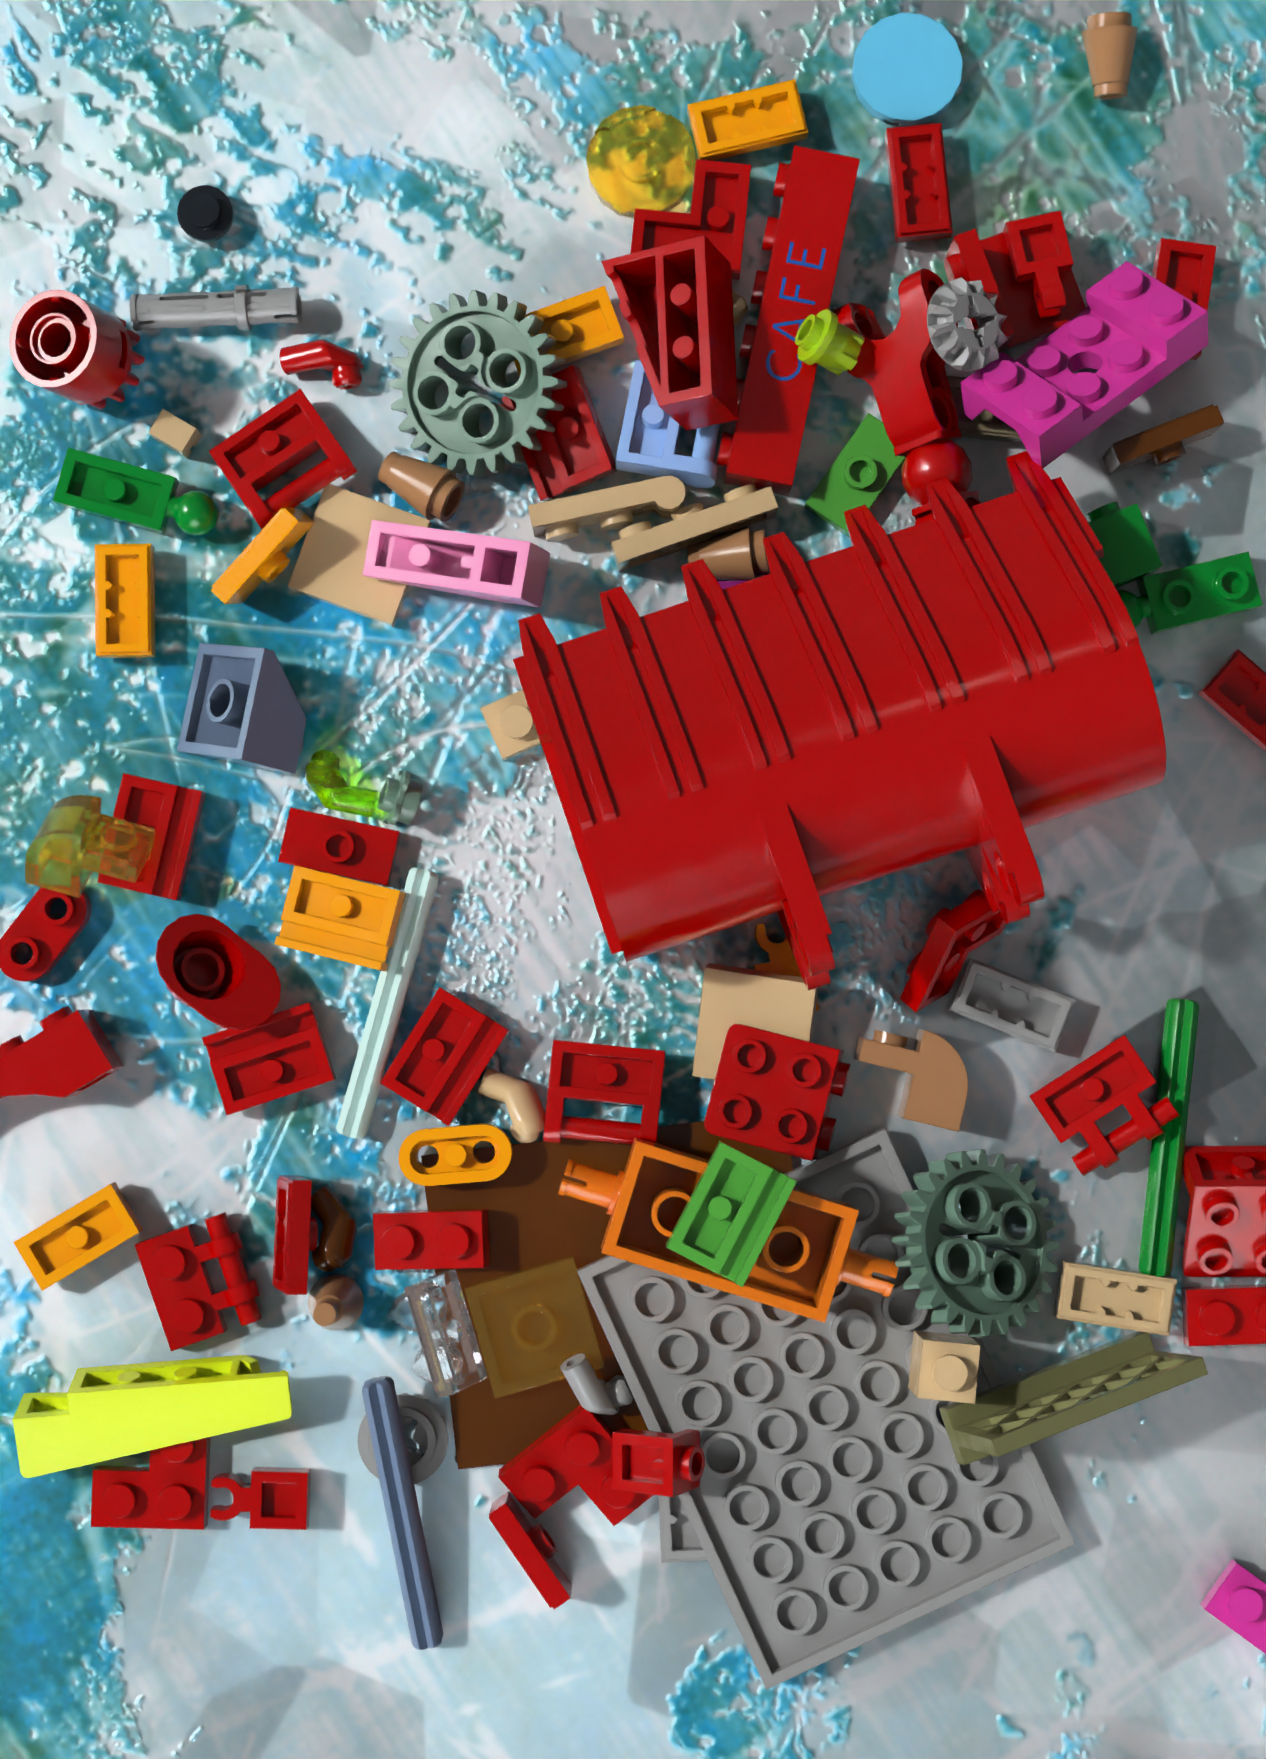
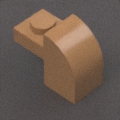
M922 1029L917 1031L913 1050L905 1049L907 1037L879 1030L874 1031L872 1040L858 1038L854 1055L855 1060L907 1072L897 1116L959 1132L968 1093V1077L960 1055L949 1042L935 1033Z

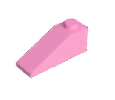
M372 520L363 576L485 600L541 608L550 552L528 541Z

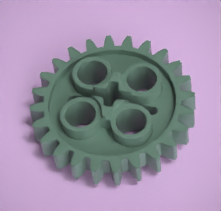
M471 290L468 303L463 296L455 293L449 294V311L444 306L432 302L429 304L433 320L428 322L414 317L412 322L419 335L416 339L401 336L399 339L402 345L409 350L407 358L395 357L391 360L392 364L403 370V377L388 382L389 387L402 390L403 394L402 398L390 405L391 410L408 414V417L399 425V430L410 434L418 432L411 444V448L422 452L430 449L427 462L441 466L447 461V469L452 470L451 472L462 474L466 467L469 475L483 477L487 465L491 472L502 474L505 473V457L513 464H524L525 460L521 447L525 446L529 449L540 451L542 446L535 435L538 429L548 432H554L556 429L546 418L548 410L562 411L564 409V405L551 398L552 391L567 387L566 381L552 377V370L565 363L564 358L547 354V351L557 341L556 337L548 333L538 334L544 320L533 314L525 317L527 310L525 304L514 300L508 305L507 297L499 293L493 292L489 300H487L485 293ZM473 332L475 348L471 355L464 359L461 354V344L465 336ZM444 357L457 369L477 375L476 379L480 383L515 401L516 409L510 411L494 397L477 393L478 389L476 386L442 369L438 365L439 359ZM518 359L521 366V374L518 381L509 387L505 379V373L509 364ZM446 382L449 395L445 404L438 408L435 403V392L441 383ZM490 409L493 414L494 423L490 432L482 436L479 430V420L481 415Z
M985 1149L948 1153L946 1158L931 1160L928 1162L929 1172L915 1173L913 1176L918 1190L904 1191L901 1195L904 1201L911 1207L910 1211L895 1213L894 1216L899 1223L906 1226L905 1234L892 1237L893 1243L906 1247V1255L895 1261V1265L901 1268L910 1267L912 1273L902 1286L904 1290L920 1289L921 1293L917 1298L915 1307L917 1309L933 1308L931 1323L934 1325L948 1324L949 1333L951 1334L968 1333L969 1337H989V1335L1008 1334L1009 1327L1024 1326L1026 1324L1024 1313H1035L1041 1310L1035 1295L1050 1294L1052 1291L1048 1283L1043 1279L1044 1273L1058 1271V1267L1047 1260V1252L1059 1249L1060 1244L1047 1239L1046 1232L1057 1225L1056 1220L1043 1219L1041 1215L1049 1200L1048 1198L1034 1199L1032 1193L1038 1181L1035 1178L1020 1180L1022 1165L1020 1163L1005 1165V1156L1002 1153L987 1155ZM939 1228L952 1236L968 1235V1239L945 1236L939 1232ZM986 1247L1006 1249L1013 1252L1015 1258L1002 1250L987 1251Z

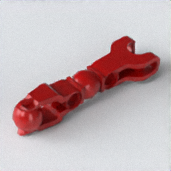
M925 268L908 275L901 281L898 287L901 317L896 329L888 336L884 334L874 312L865 305L849 302L833 311L838 316L839 323L864 337V343L861 345L860 353L857 357L858 362L852 370L848 369L847 372L856 378L865 380L871 385L886 433L894 446V454L896 457L906 456L901 468L902 485L910 499L920 505L911 510L916 520L915 525L933 519L925 484L947 478L969 507L981 503L979 491H968L973 480L972 462L965 450L953 442L962 438L961 430L958 428L957 410L946 375L945 361L934 349L927 329V310L930 300L936 290L944 283L937 274Z

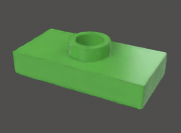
M870 413L866 415L804 505L806 509L847 537H849L844 511L866 505L870 509L906 458V456H895L894 446L888 438L883 422Z

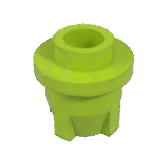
M828 309L822 310L816 316L813 314L809 315L800 325L795 337V344L799 346L798 359L807 365L817 363L838 376L842 371L854 368L858 362L857 357L860 353L861 345L864 343L862 335L839 323L838 316Z

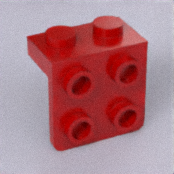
M972 229L953 237L946 258H944V268L948 281L950 282L961 277L965 281L981 280L985 293L998 294L995 302L997 312L1007 316L1001 324V331L1008 340L998 348V353L1050 335L1086 309L1071 269L1068 272L1059 273L1066 298V306L1061 307L1062 315L1039 320L1034 302L1033 281L1015 282L1004 232L980 240L976 229ZM964 318L966 329H977L978 322L975 318Z
M742 1024L732 1025L726 1034L704 1120L706 1131L712 1135L810 1161L817 1159L819 1149L829 1152L837 1123L836 1118L828 1117L833 1095L843 1097L851 1064L842 1062L844 1050Z

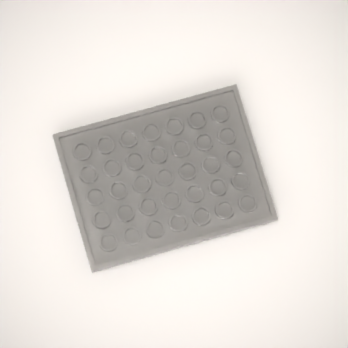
M882 1128L784 1173L797 1181L794 1187L852 1204L859 1210L850 1239V1248L890 1261H897L900 1257L906 1255V1247L892 1242V1237L905 1234L906 1226L899 1223L894 1216L895 1213L910 1211L911 1207L904 1201L901 1195L904 1191H911L913 1189L885 1129ZM609 1255L577 1269L580 1280L648 1430L672 1434L686 1429L700 1431V1447L703 1449L705 1456V1467L700 1478V1485L698 1488L678 1496L766 1690L1075 1545L1030 1445L999 1457L990 1455L967 1465L957 1463L939 1408L954 1402L917 1398L908 1388L914 1330L951 1334L949 1333L948 1324L934 1325L931 1323L933 1308L917 1309L915 1307L917 1298L921 1293L920 1289L904 1290L902 1285L912 1275L910 1267H898L896 1279L880 1273H872V1275L891 1281L890 1283L894 1284L889 1297L840 1281L839 1285L835 1288L825 1323ZM965 1333V1334H954V1335H964V1336H968V1333ZM972 1337L981 1345L977 1394L1002 1383L981 1337Z

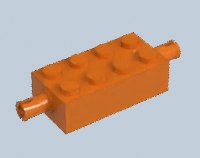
M635 1137L625 1171L619 1170L618 1175L574 1162L572 1159L568 1160L564 1175L585 1181L586 1184H580L563 1178L558 1195H566L607 1208L606 1214L611 1215L601 1244L602 1254L823 1323L826 1321L835 1288L839 1285L840 1281L880 1293L885 1297L890 1296L894 1287L890 1280L872 1275V1273L876 1272L896 1279L898 1267L895 1265V1260L890 1261L850 1248V1239L859 1210L852 1204L794 1187L744 1286L741 1287L722 1275H718L666 1248V1243L709 1162L708 1159Z

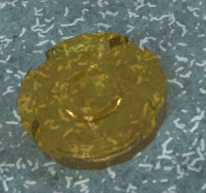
M645 105L619 109L602 120L595 130V135L590 141L586 155L589 183L600 202L616 214L629 218H634L635 208L670 211L678 206L690 190L695 173L696 156L693 140L681 121L671 114L668 116L663 112L656 111L654 107Z

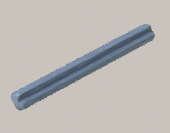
M389 1376L374 1377L364 1382L362 1395L411 1642L417 1650L435 1648L442 1642L443 1629L394 1380Z

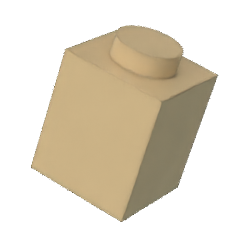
M914 1330L908 1388L917 1398L975 1404L981 1345L969 1336Z

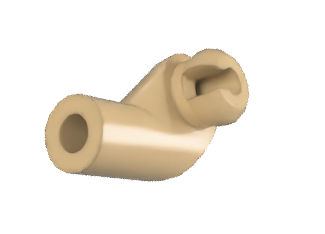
M487 1067L478 1094L505 1103L512 1121L510 1133L513 1138L522 1143L534 1142L539 1137L540 1132L543 1131L545 1122V1111L536 1089L528 1082Z

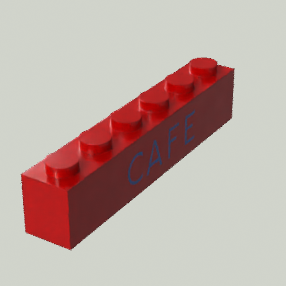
M794 145L791 163L779 162L773 196L783 198L779 218L768 216L761 250L772 252L768 272L761 270L756 272L750 303L761 305L757 326L745 325L739 354L741 358L750 359L746 379L737 378L739 419L736 422L734 434L723 432L716 464L727 467L725 484L740 487L755 484L757 490L771 486L774 494L788 497L790 495L817 369V363L807 365L798 359L799 346L795 344V337L800 325L809 315L813 314L816 316L822 310H829L860 162L859 158Z

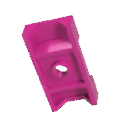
M1126 261L1086 290V309L1018 359L1014 360L1004 352H1001L999 359L975 371L960 382L964 415L973 420L985 410L989 411L1017 431L1032 461L1044 468L1208 345V311ZM1083 368H1093L1098 370L1095 373L1079 372L1074 374L1075 371Z

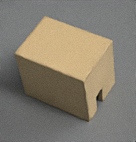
M164 409L161 410L148 432L156 441L187 459L192 453L191 447H195L202 436L195 427Z

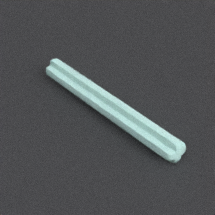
M418 867L409 870L403 891L406 894L393 945L389 948L386 959L388 965L386 972L381 971L336 1126L337 1132L341 1135L354 1139H363L367 1135L381 1086L380 1081L384 1076L439 882V876L435 872Z

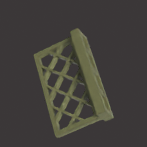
M1137 1331L977 1393L975 1404L954 1402L939 1408L957 1463L967 1465L990 1455L995 1457L1002 1456L1205 1376L1208 1372L1203 1357L1155 1351L1150 1334Z

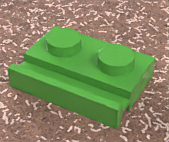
M719 1140L666 1243V1248L743 1287L797 1181Z

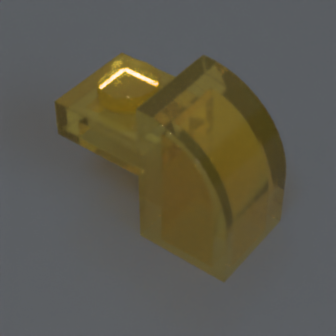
M89 795L65 797L57 801L50 808L27 850L25 883L78 898L82 894L93 871L135 883L154 846L155 829L101 814L100 797Z

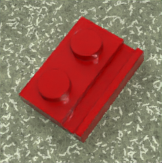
M574 365L552 374V377L567 382V387L552 391L551 397L564 405V409L562 411L548 410L546 418L556 428L555 431L548 432L538 429L535 435L542 446L540 451L532 450L525 446L521 447L540 501L544 502L554 500V497L566 492L570 493L618 471L616 470L614 457L580 368ZM507 396L501 397L504 405L510 411L516 409L515 401Z
M123 773L97 882L181 901L206 793Z
M439 987L383 1076L380 1084L450 1126L506 1037L509 1029L444 988Z
M312 1002L275 1013L257 1027L245 1030L226 1029L202 1037L211 1060L210 1065L226 1115L337 1079L320 1026H318L313 1011Z

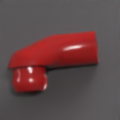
M321 339L283 347L280 350V364L287 375L316 369L332 372V384L340 390L355 389L362 382L360 369L364 366L359 356L329 341Z

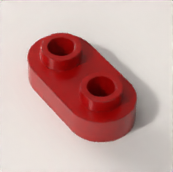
M53 881L42 886L0 939L1 970L8 977L17 981H36L47 976L90 920L91 902L86 892L78 885L65 881ZM61 898L67 904V912L63 918L57 920L51 915L50 906L54 900ZM22 943L29 944L33 951L31 960L26 964L20 963L16 957V950Z

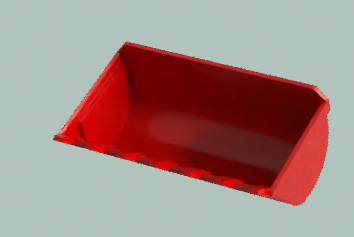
M1024 451L1006 457L1008 472L1014 488L1013 493L969 507L947 478L925 484L926 495L933 516L932 520L886 534L867 506L862 505L844 511L851 547L804 562L785 532H781L762 539L770 574L722 589L704 560L700 559L681 566L688 601L639 617L638 612L622 586L601 592L600 599L606 628L560 644L556 643L540 613L518 620L524 656L515 658L513 661L612 954L623 951L625 960L628 962L776 912L805 986L809 991L830 984L831 980L828 971L835 969L832 955L834 952L828 935L832 934L820 897L963 850L993 913L999 911L1006 924L1030 917L1029 903L1044 899L1045 893L1040 871L1024 829L1160 784L1163 781L1166 772V745L1163 724L1153 682L1139 644L1138 634L1118 591L1099 561V558L1104 557L1103 547L1061 477L1051 480L1044 469L1032 461L1028 452Z

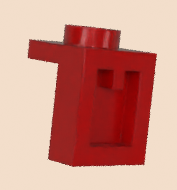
M623 1428L612 1432V1490L675 1497L699 1487L700 1478L705 1467V1456L703 1449L700 1447L699 1430L686 1429L672 1434Z

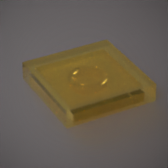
M574 1256L465 1287L466 1297L495 1399L566 1379L560 1366L564 1361L576 1354H585L593 1370L604 1368V1361L583 1286L577 1273Z

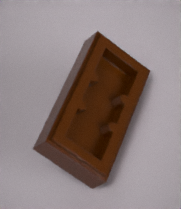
M1212 404L1117 441L1104 453L1105 455L1102 459L1109 475L1152 459L1155 467L1161 466L1186 454L1184 446L1211 436L1224 424V420L1218 406H1213Z

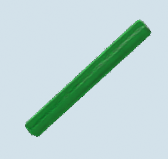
M1172 998L1166 1004L1156 1103L1167 1096L1176 1108L1179 1116L1162 1126L1163 1133L1152 1139L1139 1255V1271L1143 1274L1159 1277L1169 1276L1172 1270L1200 1008L1198 1002L1188 999Z

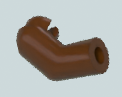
M327 1184L311 1196V1209L323 1224L319 1245L315 1251H312V1260L318 1269L324 1272H331L336 1268L344 1267L352 1257L357 1225L354 1217Z

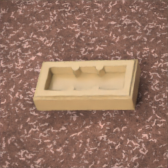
M1062 1260L1054 1316L1058 1319L1169 1336L1177 1279Z

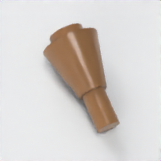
M340 1274L327 1275L318 1280L310 1290L308 1296L310 1315L318 1325L325 1329L336 1331L346 1329L359 1319L363 1311L364 1298L358 1284L347 1276Z

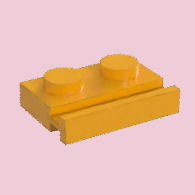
M294 865L280 919L283 920L279 937L276 936L274 944L386 972L388 965L386 959L389 948L393 945L406 893Z

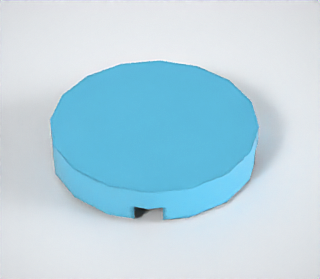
M898 13L880 19L864 33L854 53L851 80L857 99L871 116L883 122L887 120L891 123H899L898 126L902 127L921 125L933 121L949 108L961 83L963 60L957 41L943 24L923 14Z

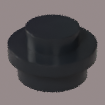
M201 185L190 189L182 196L177 208V217L181 228L190 238L199 242H213L222 238L229 231L233 223L234 212L232 204L224 192L213 186Z

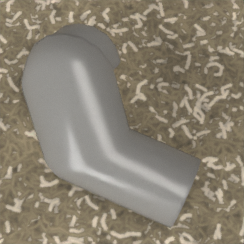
M583 1353L568 1358L560 1366L579 1403L588 1412L614 1415L620 1412V1407L627 1406L633 1401V1394L624 1376L616 1375L608 1382L605 1379H599L586 1355Z

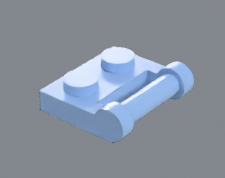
M635 360L615 460L616 470L657 477L674 476L692 487L704 489L713 487L718 470L717 465L713 461L720 424L697 428L692 457L677 455L676 449L681 425L659 407L641 361Z

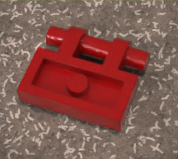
M1125 1034L1029 1096L1060 1143L1078 1132L1082 1134L1089 1146L1071 1158L1083 1176L1101 1165L1105 1169L1120 1160L1118 1154L1145 1137L1148 1141L1156 1138L1163 1133L1162 1126L1179 1116V1113L1167 1096L1148 1108L1138 1095L1157 1081ZM1123 1104L1132 1119L1104 1135L1095 1121Z
M226 1212L204 1219L211 1240L198 1244L192 1224L135 1244L171 1351L227 1331L228 1328L221 1309L234 1306L241 1326L262 1319L256 1297L260 1296L255 1279L249 1280L239 1252V1249L243 1248L239 1232H232ZM218 1258L228 1288L217 1292L214 1290L205 1261Z

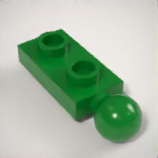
M72 448L67 449L53 502L59 506L161 534L165 533L169 517L175 519L182 531L194 536L210 532L216 526L219 518L218 506L215 500L207 493L190 491L181 497L175 496L179 485V480L176 477Z
M1249 551L1143 577L1137 581L1141 595L1139 597L1129 591L1117 590L1135 629L1140 625L1143 618H1147L1151 634L1256 609L1263 605Z

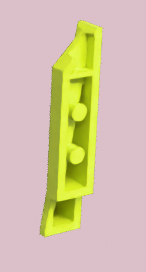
M247 1355L77 1368L68 1392L23 1394L13 1417L20 1473L25 1478H32L289 1419L292 1415L289 1374L284 1370L261 1373L258 1360Z

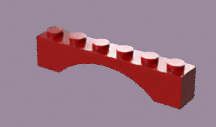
M66 1006L41 1020L39 1024L43 1031L26 1042L19 1035L0 1045V1098L34 1094L61 1098L75 1096L124 1067L91 1010L83 1009L72 1012L70 1007Z

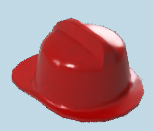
M201 914L182 916L165 927L158 939L155 960L159 974L172 996L182 1004L192 1007L207 1020L222 1028L235 1030L257 1027L273 1015L280 1002L281 983L276 969L263 954L248 944L224 923L214 917Z

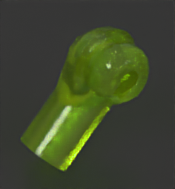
M329 750L316 751L312 755L310 762L306 764L305 778L322 805L330 810L373 818L377 805L378 791L347 785L339 771V757Z

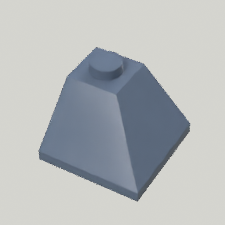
M199 644L177 747L178 752L259 769L295 774L298 758L304 746L303 735L307 718L273 650L245 646Z

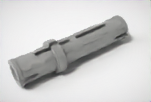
M236 285L235 290L219 292L132 294L129 303L130 319L133 322L132 327L135 331L154 328H192L221 325L237 326L239 330H251L253 325L267 323L299 324L302 319L301 296L299 295L298 287L262 290L250 289L248 285Z

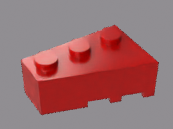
M705 235L601 261L606 275L612 280L621 302L618 305L624 319L630 325L638 345L635 348L659 407L686 431L738 420L731 263Z

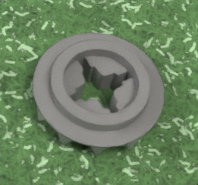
M961 277L943 284L933 294L927 310V329L934 349L947 364L961 371H976L999 359L998 348L1008 340L1001 331V324L1007 316L999 314L995 307L998 294L985 293L981 280L965 281ZM965 317L975 318L978 326L975 330L965 329L964 327L957 328L956 323L963 321L962 318Z
M408 1393L397 1395L403 1428L406 1424L409 1425L413 1419L418 1421L414 1427L416 1430L413 1434V1439L419 1444L418 1447L425 1451L422 1452L418 1448L414 1450L411 1447H407L414 1484H417L429 1478L440 1467L446 1455L449 1438L444 1416L432 1406L428 1399H421ZM365 1415L358 1432V1449L367 1469L379 1479L367 1415Z

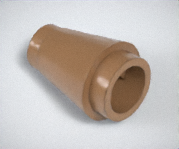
M1105 12L1087 17V30L1081 34L1095 99L1107 100L1128 96L1127 85L1129 84L1138 30L1137 27L1132 26L1131 13Z
M395 451L385 458L378 474L380 482L386 484L388 488L428 520L437 518L443 522L447 521L458 508L465 490V483L457 479L456 473L451 472L452 470L401 455Z
M751 526L701 541L698 544L688 545V563L703 559L716 579L749 581L758 578L759 575L770 574L762 540L767 537L766 531H752Z

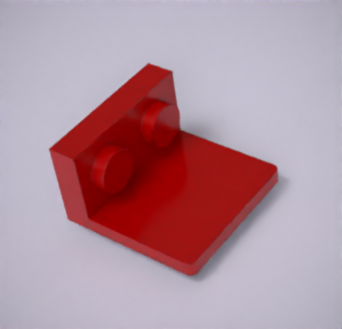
M1185 1146L1182 1174L1189 1192L1190 1204L1181 1265L1184 1275L1186 1277H1266V1146Z

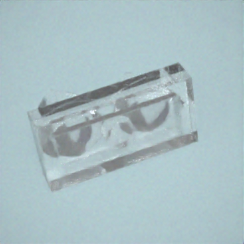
M456 1269L439 1272L404 1287L405 1291L393 1302L386 1318L406 1330L418 1333L422 1347L414 1358L411 1370L419 1378L433 1385L437 1398L454 1395L488 1378Z

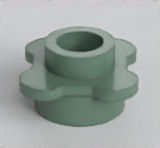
M398 770L394 779L387 777L384 781L377 803V808L384 811L382 823L395 825L397 821L405 824L412 822L420 803L423 783L411 779V772Z

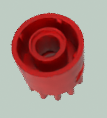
M48 290L32 297L17 313L10 331L9 349L12 361L17 371L27 381L80 405L89 404L97 409L105 408L107 397L120 403L123 402L125 395L120 386L124 382L137 386L140 382L139 378L130 372L131 365H141L145 362L143 355L132 350V347L140 341V336L126 328L125 320L65 290Z

